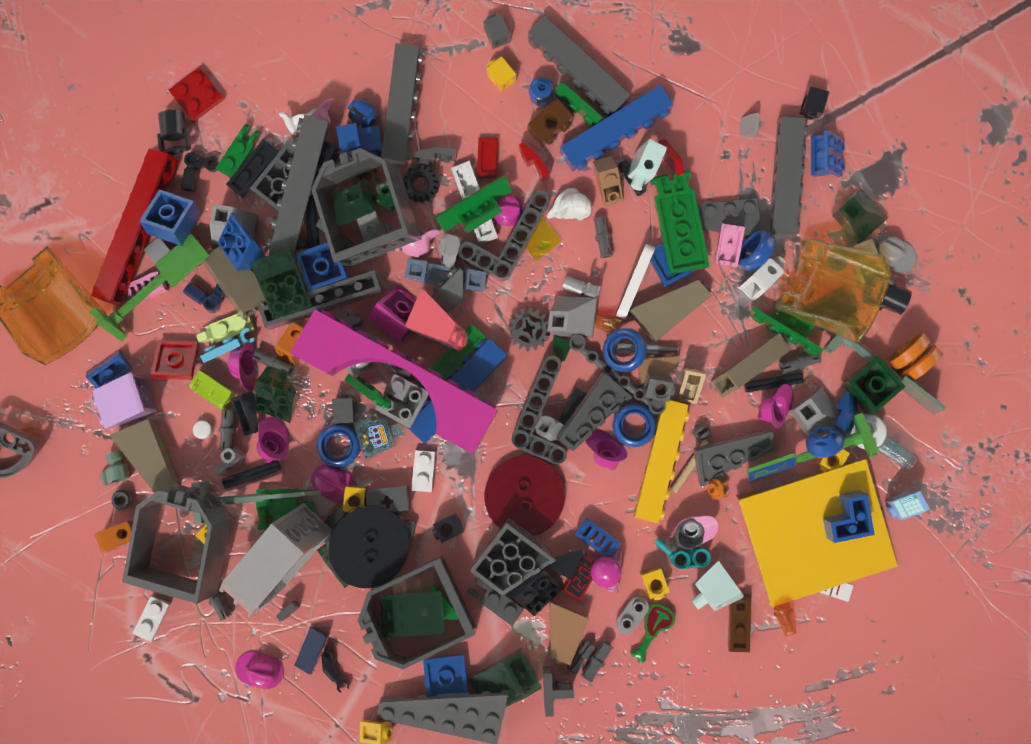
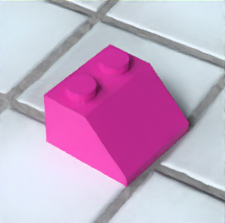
M398 285L377 302L369 319L400 343L412 332L405 325L416 299Z

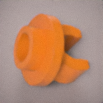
M713 479L708 486L710 497L716 500L721 497H728L729 494L723 492L724 486H729V483Z

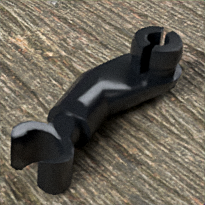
M332 650L323 651L321 660L324 674L332 682H335L338 692L342 693L340 690V684L346 683L349 690V683L343 681L340 678L341 675L335 670L334 652Z

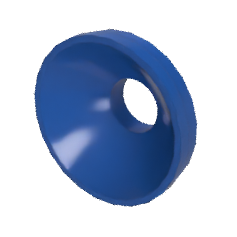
M829 426L816 427L806 438L807 451L812 456L820 458L836 455L843 449L845 443L842 433ZM828 433V435L824 437L817 436L819 434Z

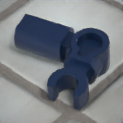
M192 282L188 283L183 290L186 296L199 305L203 304L209 313L219 311L220 305L223 302L222 299L226 297L224 292H221L218 284L215 287L216 291L211 293L210 296Z

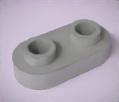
M635 596L631 598L616 618V627L621 633H632L647 614L649 605L643 597ZM637 604L642 605V609L640 611L635 610V606ZM625 620L630 621L629 627L623 626Z

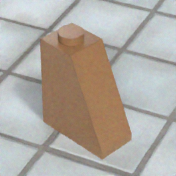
M550 601L551 657L554 658L553 662L565 666V663L571 665L588 624L589 617Z

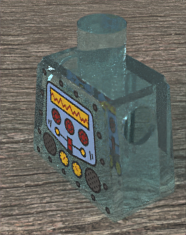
M388 419L354 423L365 460H370L396 446L394 438L405 435L401 423L390 426Z

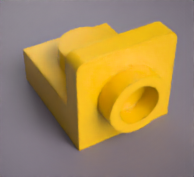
M360 721V743L385 744L391 741L393 735L392 722Z

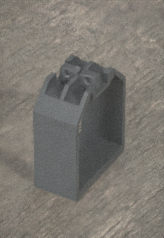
M361 148L352 151V156L347 152L340 154L341 162L335 164L333 159L324 162L311 189L333 262L349 267L422 240L399 167ZM382 165L402 228L348 248L332 198L334 190L339 182Z
M178 485L175 488L170 487L165 491L159 490L136 505L122 582L196 604L217 595L231 524V518L218 496L209 492L202 496L200 495V488ZM161 503L186 511L200 513L208 527L198 581L149 567Z
M443 555L397 576L381 586L371 589L367 593L358 618L361 630L365 629L367 632L363 636L365 644L372 643L373 649H371L375 660L400 669L412 666L474 636L477 630ZM434 566L464 631L408 658L395 654L373 610L372 602L375 594Z

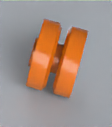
M921 332L902 345L890 357L888 362L895 369L903 368L901 372L903 378L907 376L914 381L931 369L941 359L943 353L936 345L928 347L930 339L924 332Z

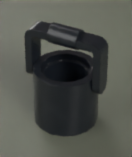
M165 110L158 113L160 133L157 134L159 151L171 156L189 151L191 149L189 128L186 127L185 113L180 110ZM185 139L184 146L165 149L164 140L179 141Z
M876 274L863 291L862 301L865 305L882 310L884 308L901 315L910 302L912 291L896 285L897 282L890 278ZM878 280L886 282L879 294L877 303L867 300L871 296Z

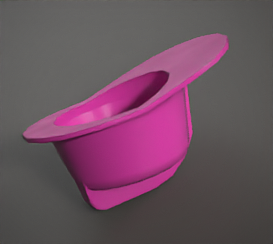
M507 194L496 201L502 213L492 219L493 224L515 226L526 208L524 202L519 197Z
M245 343L241 349L231 350L228 359L230 373L240 379L241 385L247 391L253 390L256 381V360L252 359L255 349L250 343Z
M783 384L774 395L765 397L761 402L758 418L768 423H773L776 428L782 427L793 403L792 388L788 384Z
M275 417L264 418L258 428L257 452L265 459L266 463L282 460L289 454L287 428L281 420Z
M595 429L592 431V435L585 440L588 447L594 453L595 462L601 467L613 471L619 462L627 458V450L605 431Z
M327 464L318 466L311 476L313 488L316 491L321 490L322 496L338 504L344 502L345 486H357L354 477L341 468L331 467Z
M257 652L244 653L238 658L235 667L237 677L241 682L262 689L276 687L281 682L284 674L282 663L278 659Z

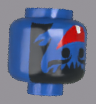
M539 77L531 82L529 98L532 103L537 106H546L551 103L555 91L551 80Z
M366 99L353 100L348 106V117L359 128L371 127L378 118L376 115L377 109Z

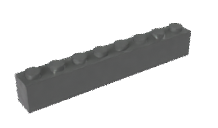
M304 115L303 119L299 118L297 130L300 131L299 136L294 138L291 150H295L293 158L289 157L286 168L290 170L288 178L284 177L281 189L285 190L283 198L279 197L276 209H280L278 217L274 216L271 228L275 229L273 237L269 236L266 248H270L268 256L264 255L261 267L265 268L264 273L285 279L289 277L326 136L328 121Z

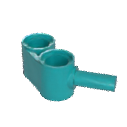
M658 537L654 541L656 546L669 555L668 558L671 564L678 569L705 567L711 561L710 553L703 548L677 549L671 552L661 538ZM703 552L705 559L699 563L695 559L696 554ZM683 554L685 557L684 563L677 565L675 562L676 556Z

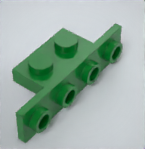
M501 176L436 215L435 218L444 232L461 222L467 232H470L502 213L496 201L511 193L512 189L505 176Z
M780 304L772 317L755 307L752 308L750 315L754 321L770 326L769 329L772 332L783 334L790 343L794 345L799 344L804 347L808 354L820 356L824 350L806 339L815 324L786 306Z

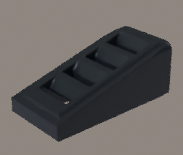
M253 391L232 397L231 402L244 435L257 433L258 421Z

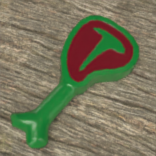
M653 603L649 606V610L644 617L645 637L637 650L630 651L631 656L636 657L639 663L646 662L645 653L659 632L667 630L674 625L675 615L672 610L659 603Z

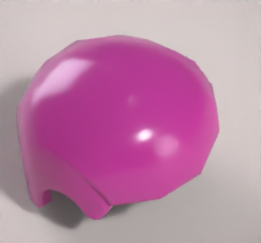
M602 555L593 562L591 576L598 586L610 588L615 586L621 579V566L613 557Z

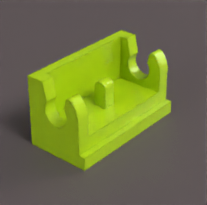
M202 370L197 371V374L189 384L192 391L205 398L220 410H226L231 403V398L237 394Z

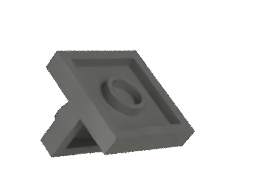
M543 666L545 717L554 716L553 699L574 698V689L572 682H568V679H557L556 682L552 683L551 666Z

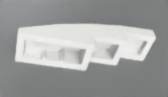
M470 161L451 168L462 200L480 190ZM492 219L474 229L480 245L498 238Z

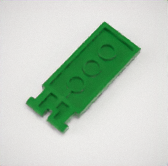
M690 170L684 171V174L680 176L672 173V181H669L668 174L655 176L650 180L651 185L656 187L657 195L654 196V202L669 275L710 267L694 189L689 187L688 178H691Z

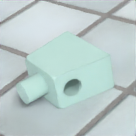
M649 139L635 152L627 175L633 179L631 183L633 189L642 190L643 185L654 178L667 147Z
M718 561L696 582L695 585L701 593L692 598L691 601L698 610L709 603L712 609L716 611L742 599L744 596Z

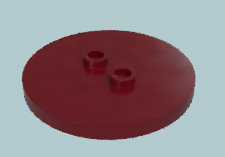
M518 456L504 461L494 469L486 483L484 501L491 520L499 528L510 518L531 535L535 536L547 531L559 519L565 503V490L559 474L547 462L532 456Z

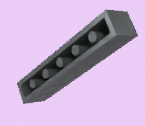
M545 15L528 31L529 44L534 49L538 48L548 62H553L562 75H567L572 79L571 82L576 88H581L585 91V95L590 101L598 103L604 114L612 115L629 101L631 94Z
M395 43L381 155L382 159L393 165L407 166V160H411L412 149L409 148V143L414 138V129H411L412 122L416 121L414 103H418L419 91H416V86L421 81V72H418L419 65L423 64V53L420 52L418 45Z
M781 116L777 122L769 232L775 238L793 239L800 231L798 214L801 213L802 203L799 202V197L803 192L801 176H803L805 164H802V157L806 153L804 137L807 136L808 126L805 125V118Z
M373 270L260 307L259 312L264 327L271 330L302 320L303 317H311L314 310L319 312L322 309L329 311L381 294L383 291L378 275Z

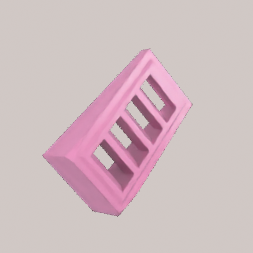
M160 271L150 273L131 282L127 292L128 300L133 297L132 288H135L137 294L140 291L138 286L141 285L143 289L146 286L145 283H150L160 274ZM164 281L144 300L168 292L166 282Z

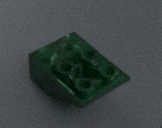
M291 247L250 262L273 320L312 306L299 265Z
M441 591L395 592L380 595L383 637L445 634Z
M522 648L468 678L476 694H482L483 691L501 693L502 690H509L505 707L523 700L542 689V684Z

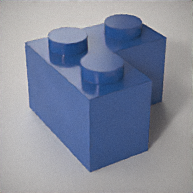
M356 123L336 127L342 154L347 152L352 156L351 152L359 148L377 157H380L382 154L383 142L379 126L358 129Z
M859 490L839 494L843 514L823 518L826 538L833 543L875 535L868 494Z

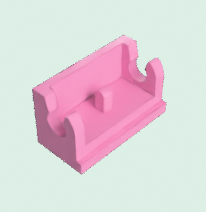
M722 223L715 263L738 267L745 227Z

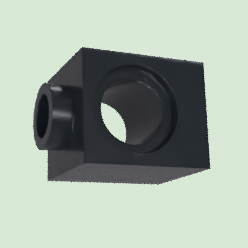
M810 86L805 93L799 114L808 120H818L824 112L829 91Z
M456 513L433 524L434 529H432L435 539H440L441 543L464 532ZM444 523H449L452 526L453 531L451 534H444L442 532V525Z

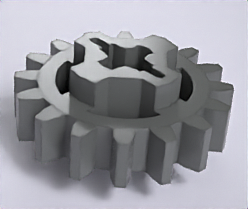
M529 308L526 313L524 309H521V315L515 312L514 316L516 319H510L509 322L512 326L507 327V330L512 331L508 335L509 338H514L512 344L518 343L519 350L523 346L526 347L527 352H529L530 347H533L536 351L538 344L543 347V340H549V337L545 334L550 333L548 328H546L549 321L544 322L546 315L539 316V310L532 313V308ZM529 317H533L537 319L539 322L535 323L531 321ZM522 319L523 324L521 328L515 330L517 323ZM526 322L530 328L534 327L532 338L528 332H524L526 330ZM543 329L541 337L536 340L537 332ZM524 337L529 340V343L523 342L519 338Z

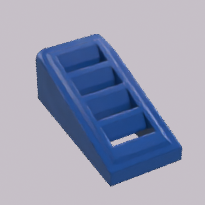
M587 518L575 533L577 537L605 557H613L622 544ZM590 526H591L592 529L590 530V532H589V533L587 534V536L585 537V536H584L585 533L587 532V530H588V529L590 528ZM596 531H598L599 534H598L597 537L594 539V541L591 542V541H590L591 538L594 536V534L596 533ZM603 536H605L606 539L601 544V546L598 547V543L603 538ZM611 540L613 544L610 546L608 551L605 552L604 549Z

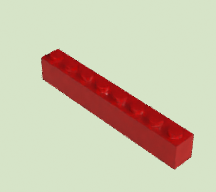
M148 149L96 283L93 286L91 297L122 307L150 236L146 233L139 220L158 190L167 192L179 162V160L171 155L154 149Z

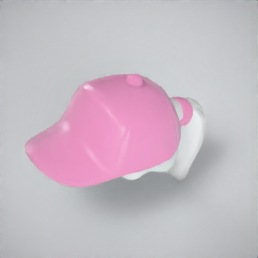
M327 99L318 109L314 108L307 114H298L292 117L287 113L280 112L279 115L283 118L288 130L293 135H298L300 131L297 130L299 118L303 119L304 115L328 121L330 124L328 110L335 100Z

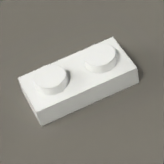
M415 450L411 491L432 492L436 452Z
M154 595L150 596L133 634L152 642L171 603Z

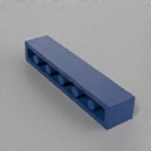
M659 85L560 147V154L572 172L576 169L578 171L582 170L588 165L587 162L593 158L598 160L605 154L606 150L610 148L614 150L620 146L622 140L626 138L629 140L638 134V130L642 128L648 129L659 117L661 119L667 117L671 113L673 103L663 87Z
M490 338L487 341L483 340L476 347L478 351L473 356L470 354L462 362L464 366L459 371L456 369L449 376L450 380L460 385V390L465 392L466 389L475 392L507 358V354ZM430 398L424 403L423 410L418 414L411 429L408 428L424 444H427L436 434L437 429L436 413Z

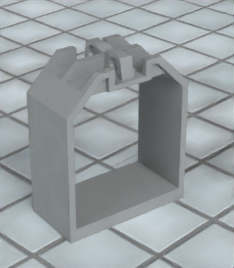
M303 503L273 522L224 579L219 591L222 593L226 591L235 599L233 604L236 606L240 604L249 612L247 617L251 619L260 608L267 606L291 581L329 537L332 529Z

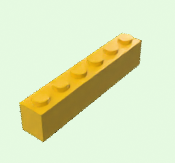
M671 400L669 402L664 401L666 408L663 413L658 415L656 432L652 439L633 517L658 524L659 520H663L666 509L663 508L664 500H668L671 489L668 488L669 481L674 479L675 469H673L674 461L679 459V441H683L685 436V430H683L684 421L688 422L690 416L687 404Z

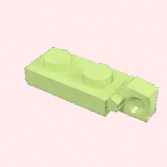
M238 313L209 324V326L205 327L206 331L196 336L201 344L208 341L211 344H219L232 336H240L243 329L250 328V331H253L255 328L250 316L243 320Z

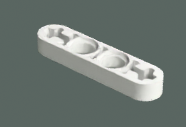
M645 244L616 313L617 317L625 320L655 247Z

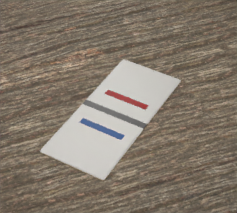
M845 583L820 593L849 602L853 585Z

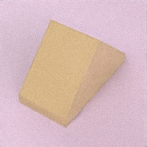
M689 368L682 370L677 401L697 404L706 377L705 371Z

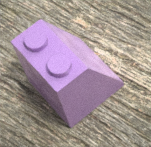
M131 372L92 390L94 395L92 400L95 407L99 410L100 424L105 429H114L157 413L144 375Z

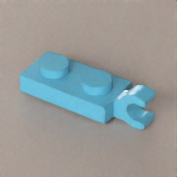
M243 329L240 337L234 339L232 336L223 340L224 345L218 348L213 345L204 349L205 354L200 356L203 363L245 343L254 342L255 337L251 339L245 337V333L251 329Z

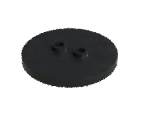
M374 505L357 507L344 514L332 528L327 543L328 560L333 571L345 583L357 588H375L392 580L404 566L409 552V537L403 522L391 511Z

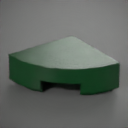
M554 335L553 350L556 356L564 362L570 350L569 341Z

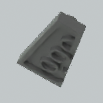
M757 198L697 204L703 231L709 230L720 233L722 223L745 227L744 236H750L754 232L761 230Z
M766 429L694 448L699 485L703 487L708 484V481L723 477L724 473L742 467V464L749 460L754 461L774 451L773 431Z

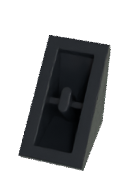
M582 549L555 557L556 561L547 566L566 578L574 580L587 557V552Z

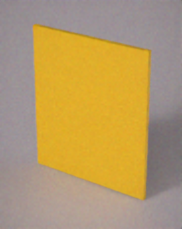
M866 459L738 500L771 607L898 566ZM858 490L868 494L875 535L833 543L827 539L823 518L843 514L839 494Z

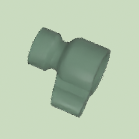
M122 451L105 454L110 466L100 473L102 485L105 486L129 479L128 466L122 462Z

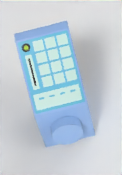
M905 490L885 501L888 514L897 520H903L930 510L920 491Z

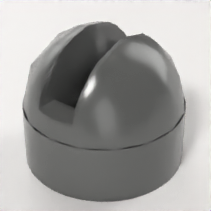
M699 424L695 426L693 434L696 439L705 440L710 435V429L705 424ZM706 428L707 431L699 436L698 433Z

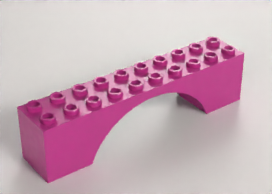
M323 309L321 312L313 311L293 346L291 354L331 376L347 367L366 362L387 363L408 371L422 383L432 400L437 421L436 434L475 455L498 413V410L495 409L496 404L487 399L484 402L478 400L476 393L469 389H466L465 392L460 390L458 383L450 379L447 382L442 380L443 376L432 369L429 372L424 370L425 366L414 359L409 362L406 360L407 356L396 349L391 352L388 350L389 346L378 339L375 342L371 341V336L360 329L357 332L353 331V326L342 319L339 322L335 321L336 317Z

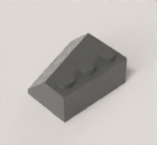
M288 141L250 187L251 190L275 209L279 197L283 198L285 190L281 189L284 177L288 178L290 170L286 169L289 157L293 158L295 150H291L292 144ZM317 166L314 182L321 169L319 166Z
M508 518L473 563L470 572L503 596L532 575L540 572L547 565L555 562L556 558L541 541Z

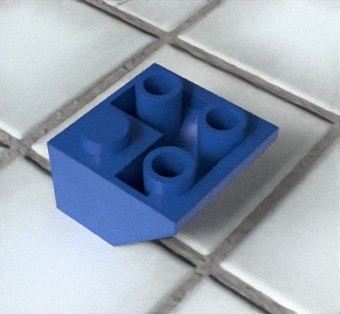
M231 213L218 244L237 271L257 269L264 253L236 214Z

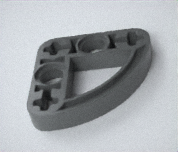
M0 422V445L23 455V457L13 466L0 467V478L15 475L29 466L35 459L40 446L35 437ZM7 433H10L13 436V443L7 440Z

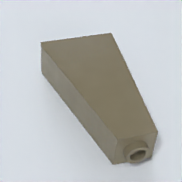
M220 246L207 251L210 256L203 261L204 266L243 320L258 312L260 307L269 305L277 300V291L250 269L237 271Z
M697 280L634 307L630 310L629 314L652 342L655 343L712 296L709 293L711 290L706 283H701Z
M777 334L713 379L711 383L723 398L742 387L791 349L787 341L780 334Z
M146 419L110 435L111 439L154 493L180 485L155 420Z

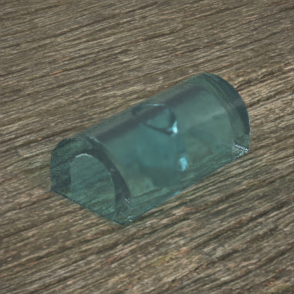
M887 437L878 447V452L907 471L918 460V457Z

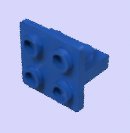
M829 129L824 130V135L811 137V176L813 177L832 174L837 177H843V171L845 170V162L843 160L845 143L841 137Z

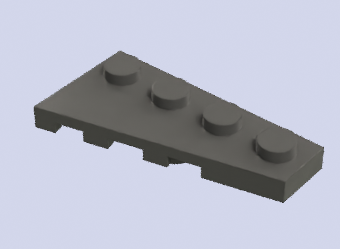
M601 373L556 439L568 449L574 451L592 435L593 430L598 426H602L606 422L605 420L612 413L615 414L620 409V406L625 401L628 402L632 396L607 374Z

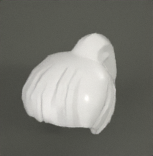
M568 188L558 195L554 205L547 214V218H576L581 221L591 214L593 206L591 201L584 194L580 193L578 189Z

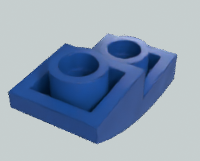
M848 391L844 393L836 408L839 410L840 415L833 425L845 438L850 436L854 427V416L857 415V402Z

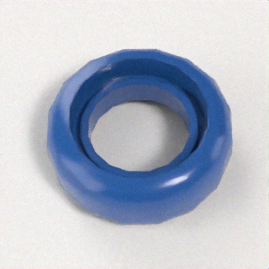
M758 230L751 234L741 246L738 262L741 268L746 271H755L763 266L774 251L776 245L775 237L767 230Z
M620 328L614 330L604 342V359L616 371H634L646 359V341L634 329ZM627 338L633 341L636 350L632 359L622 362L615 356V346L621 339Z
M636 403L620 408L613 417L612 422L613 433L617 440L625 446L634 448L644 446L650 442L655 435L657 426L655 416L644 405ZM629 414H638L645 420V431L639 437H630L623 430V420Z
M330 425L323 429L318 436L316 443L317 453L320 459L328 466L335 468L346 467L352 464L359 456L361 449L360 438L357 432L348 425ZM335 434H343L350 441L349 452L343 457H334L328 451V441Z

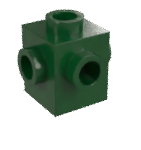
M385 180L382 184L376 186L377 194L375 196L378 204L390 212L396 208L388 182Z

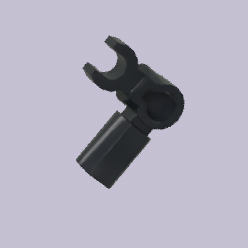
M193 152L187 153L184 157L187 167L184 169L181 189L194 192L198 174L196 169L206 168L209 172H216L215 167H210L209 164L210 162H218V159L214 156L204 158V156Z

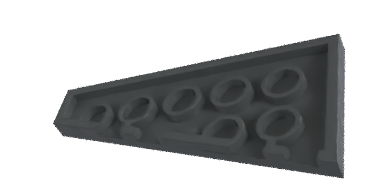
M502 690L501 693L483 691L482 694L474 695L464 692L437 694V697H427L426 695H419L418 698H407L406 696L381 697L377 719L497 744L509 690Z

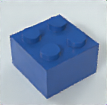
M159 189L139 222L147 234L182 246L201 213L194 201Z
M328 242L296 253L308 291L349 279L345 265L333 262Z

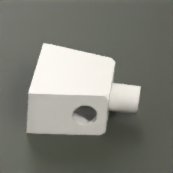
M776 256L774 259L769 258L739 288L752 301L756 300L784 273L782 267L785 265V261L779 256Z

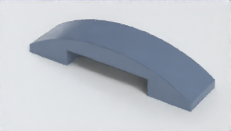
M408 258L404 278L436 286L440 281L444 283L448 279L446 275L452 269L442 265L430 264L427 261ZM472 269L464 270V290L483 292L487 272Z

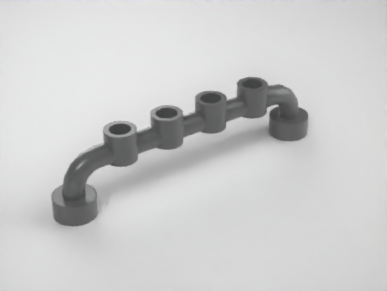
M579 334L571 337L569 341L570 348L583 354L588 363L598 366L602 373L607 374L620 387L632 393L633 398L647 405L652 414L658 415L664 412L666 408L664 401L645 398L643 389L634 386L627 376H622L613 368H611V373H606L604 368L610 366L599 358L597 352L590 351L585 347V338ZM590 354L595 355L596 359L594 361L589 359ZM621 379L627 381L626 386L620 384ZM637 391L642 392V398L636 397Z

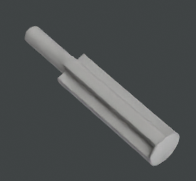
M619 341L617 343V353L635 354L636 348L633 342ZM646 343L647 355H658V352H678L677 347L658 346V343Z

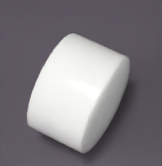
M198 421L193 426V433L197 438L208 439L213 433V427L207 421Z

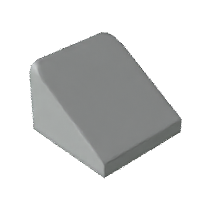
M759 113L741 118L740 137L754 138L759 132Z

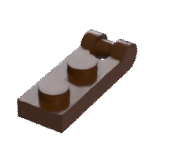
M743 594L744 597L729 604V652L750 653V594ZM737 604H743V610H737Z

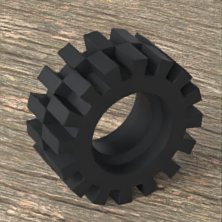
M414 165L415 168L412 169L410 167L408 169L409 172H405V177L403 178L408 198L416 203L418 201L420 203H424V201L429 202L438 193L439 182L436 173L428 166L426 168L425 165H421V167ZM418 177H424L428 180V187L423 191H417L413 187V183Z

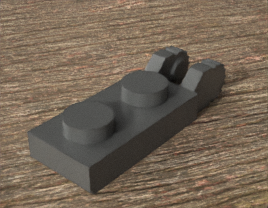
M477 577L475 582L486 589V593L482 596L471 587L467 592L513 626L524 611V608L508 596H502Z

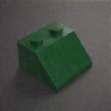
M880 356L875 357L841 383L866 414L876 413L905 388V385Z

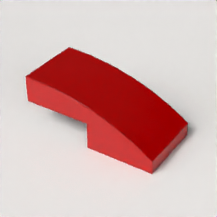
M524 143L519 144V151L526 166L529 167L534 164L542 182L549 179L550 173L540 157Z

